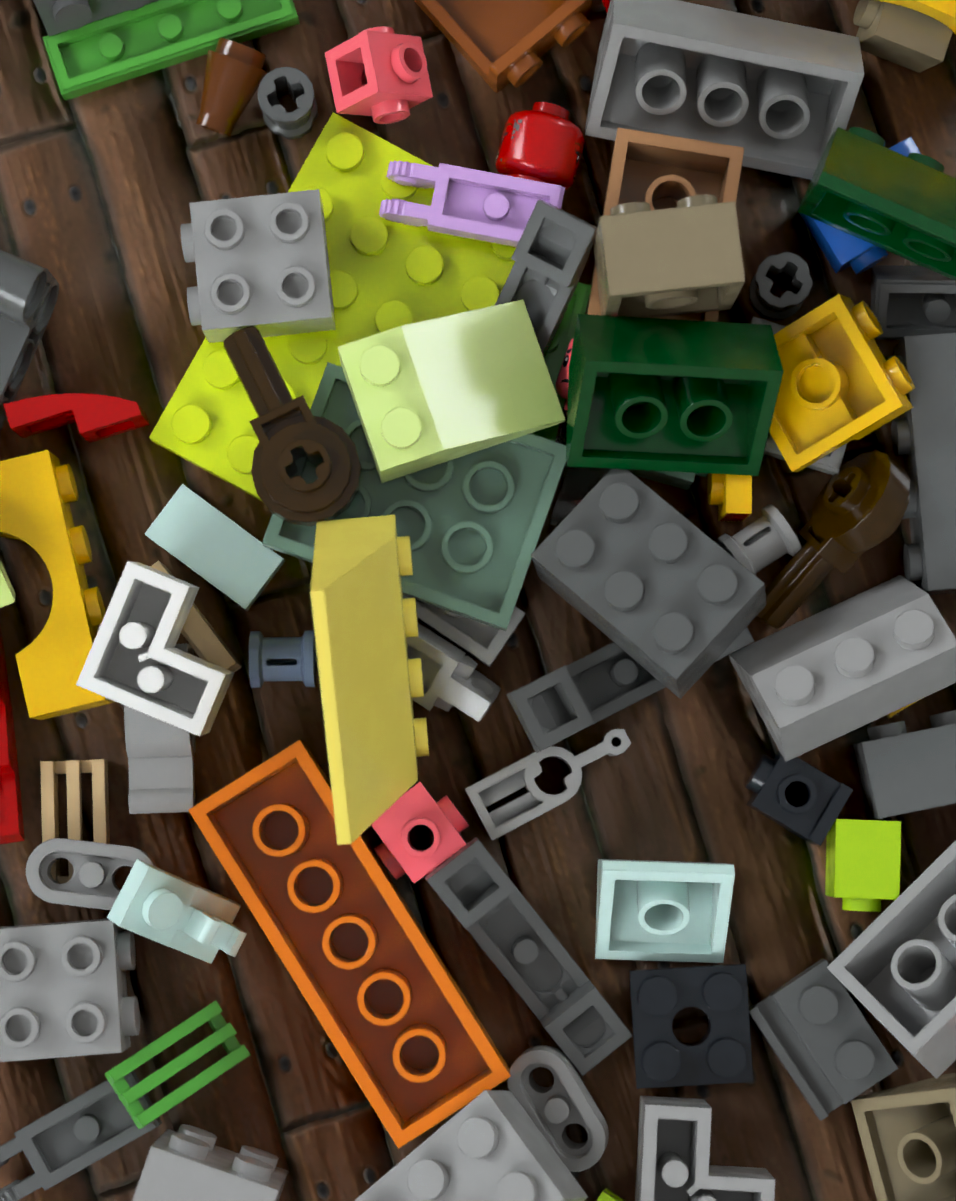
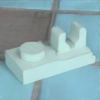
M139 859L134 863L107 916L110 921L121 928L212 964L219 949L230 956L236 957L247 935L246 932L232 924L241 907L240 904Z

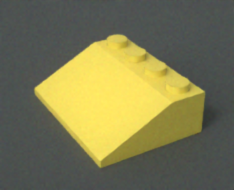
M395 515L323 520L316 523L310 593L337 845L352 844L418 781V757L429 756L427 718H414L412 698L424 697L421 658L409 659L407 646L408 637H419L416 598H403L401 576L413 575L410 536L397 537Z

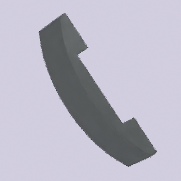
M540 199L537 201L511 259L515 263L495 305L524 300L543 357L545 358L584 270L596 237L597 227Z
M747 627L716 661L755 642ZM613 642L506 696L535 752L538 753L664 689L666 686Z
M477 837L425 877L463 927L468 930L539 1019L546 1031L582 1076L633 1036Z

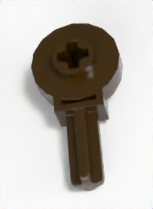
M251 326L235 331L224 340V349L258 415L257 418L250 421L259 440V444L254 450L251 469L258 496L272 514L290 524L315 526L317 521L335 519L349 508L359 491L362 469L354 442L342 427L324 417L313 416L303 396L293 400L260 331L256 327ZM307 456L311 464L323 462L315 468L318 479L309 484H306L301 476L289 478L298 472L295 461Z
M875 450L862 453L848 461L839 469L838 474H834L818 496L812 511V518L799 532L807 542L765 589L766 606L758 614L764 622L774 628L782 627L834 567L845 574L865 551L880 544L895 532L909 504L910 478L906 470L887 454Z

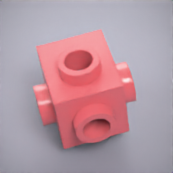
M388 26L373 27L361 31L356 36L325 52L336 113L372 116L373 122L376 124H390L408 118L410 116V108L433 97L427 60L424 54L422 39L419 36L395 34L393 28Z
M421 781L406 791L371 825L383 841L374 848L383 864L396 880L407 874L413 883L429 875L463 848L467 843L459 833L469 827L447 795L436 802ZM425 825L432 830L434 841L430 848L420 850L412 845L410 833L415 826Z

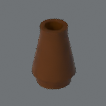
M220 37L215 51L208 50L200 112L195 124L231 137L235 124L258 89L260 82L267 74L262 70L266 55L243 44Z

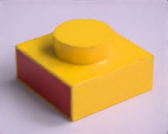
M708 473V504L718 505V521L743 522L752 514V475Z

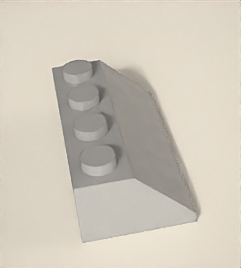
M610 0L599 44L585 135L615 141L617 128L619 127L744 147L742 166L812 180L826 145L836 129L840 127L846 130L865 74L859 37L679 0Z

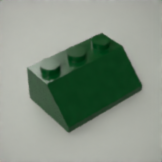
M838 127L826 145L798 212L956 281V178L943 173L944 166L931 157L919 153H910L906 157L885 148V140L874 132L859 127H851L849 131Z
M578 314L569 364L567 466L758 476L783 375V367L771 325Z

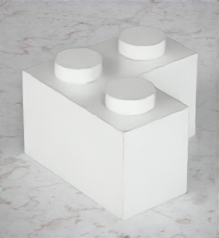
M127 561L76 685L200 737L210 733L235 672L175 648L200 587L140 562Z

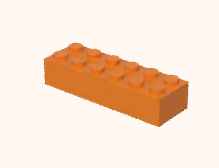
M296 741L188 810L398 1149L468 1105L484 1090H491L511 1077L510 1068L363 833L352 844L337 845L331 782L305 741Z

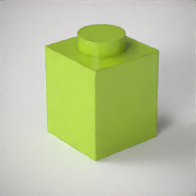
M835 820L826 839L825 895L842 898V910L881 912V899L896 900L900 896L901 821Z

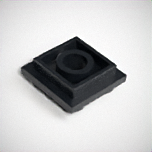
M746 964L629 970L637 1089L753 1082ZM686 1007H696L703 1010L708 1020L705 1035L693 1043L679 1041L674 1036L672 1030V1022L675 1015Z

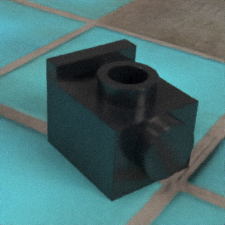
M780 751L777 752L774 759L764 754L745 785V788L754 792L746 804L747 806L808 843L821 846L853 791L852 788L839 783L798 757L785 762ZM794 781L802 783L807 790L806 801L798 807L790 805L785 798L786 787Z

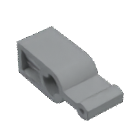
M175 645V648L194 655V649L191 645ZM124 705L125 744L129 766V814L189 812L188 810L196 805L194 775L196 735Z
M613 729L603 735L598 745L577 756H574L570 751L562 747L550 746L538 753L534 752L467 787L465 791L493 841L567 802L577 793L581 785L582 767L605 755L617 756L624 753L631 745V741L624 729ZM612 739L617 741L616 747L612 745ZM549 757L563 761L570 773L562 779L565 790L556 795L541 791L534 779L542 773V767L539 762ZM523 787L526 788L527 793L488 813L487 806Z

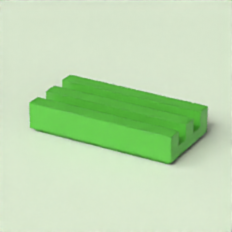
M217 1001L209 1004L104 1073L138 1129L145 1127L251 1055L244 1044L240 1045L235 1037L237 1032L230 1022L226 1023L221 1015L223 1010ZM208 1022L214 1033L130 1088L124 1076ZM222 1044L227 1055L144 1110L138 1100L140 1097Z

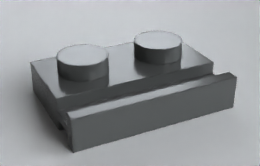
M823 958L771 992L769 996L757 1004L749 1007L750 1017L820 1121L829 1116L830 1112L842 1104H847L898 1069L843 984L827 969L829 963Z

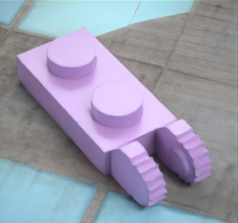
M394 160V162L390 161L386 177L403 186L423 189L434 188L432 203L429 206L401 199H386L381 201L379 215L391 222L415 227L427 226L428 231L517 247L537 201L542 199L561 209L565 187L439 163V167Z

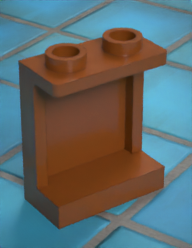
M414 0L496 94L509 83L517 88L527 82L542 66L543 61L540 57L558 43L562 48H565L579 38L590 24L587 18L590 16L592 0Z

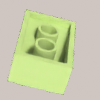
M523 299L402 325L338 346L340 364L381 483L563 423L566 420Z

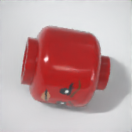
M535 102L532 110L517 111L511 114L505 123L495 160V166L499 174L561 185L565 187V191L569 189L574 183L585 143L581 129L568 120L569 111L556 104Z

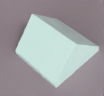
M598 859L595 959L723 963L735 878L734 865L708 862Z

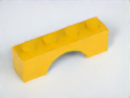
M49 450L0 461V537L29 544L43 559L52 580L53 602L49 618L35 640L15 655L29 718L37 720L49 719L115 703V701L76 685L98 633L97 626L101 625L106 613L99 588H89L83 564L92 562V552L84 525L74 526L69 502L78 501V491L73 471L69 463L60 465L59 458Z

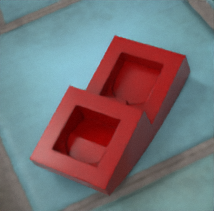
M87 393L49 394L3 404L10 428L21 438L76 422L79 434L89 443L149 425L146 412L137 402L114 396Z

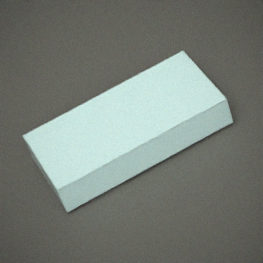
M184 484L179 487L144 533L148 538L246 611L250 609L285 562L284 558L270 548L263 546L261 541Z

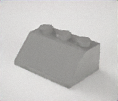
M901 575L729 654L733 667L785 762L956 683L955 636L930 595Z

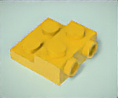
M838 294L774 334L783 367V375L769 433L792 472L803 470L851 440H860L913 408L906 394L915 389L914 383L908 371L896 356L886 361L874 339L883 334V330L875 314L865 301L854 305L851 298Z

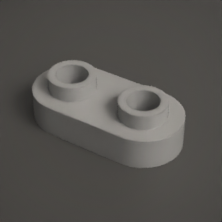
M54 838L41 843L32 851L26 865V879L33 893L46 902L111 910L121 891L115 883V875L121 867H133L137 859L155 867L157 866L146 852L136 847ZM60 858L67 859L73 866L71 879L63 884L56 882L51 875L53 863Z
M538 1045L526 1049L518 1056L510 1068L511 1077L507 1079L508 1090L514 1094L570 1172H580L591 1168L600 1160L608 1144L609 1130L605 1118L571 1061L562 1051L547 1045ZM538 1067L550 1070L554 1076V1085L550 1087L539 1086L534 1081L533 1070ZM574 1123L580 1124L586 1129L588 1140L583 1143L571 1141L566 1134V1126Z

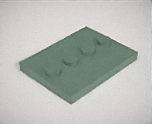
M327 362L310 411L313 416L324 417L343 428L356 446L362 469L359 491L349 508L335 519L395 515L397 537L410 536L413 575L401 576L403 595L410 598L415 597L418 601L506 631L532 559L531 554L535 551L566 463V445L530 433L381 483L343 369L340 366ZM307 456L295 461L298 472L289 477L290 479L295 476H301L306 484L313 483L318 479L315 468L323 462L311 464ZM272 514L262 544L270 549L313 563L316 525L290 524Z

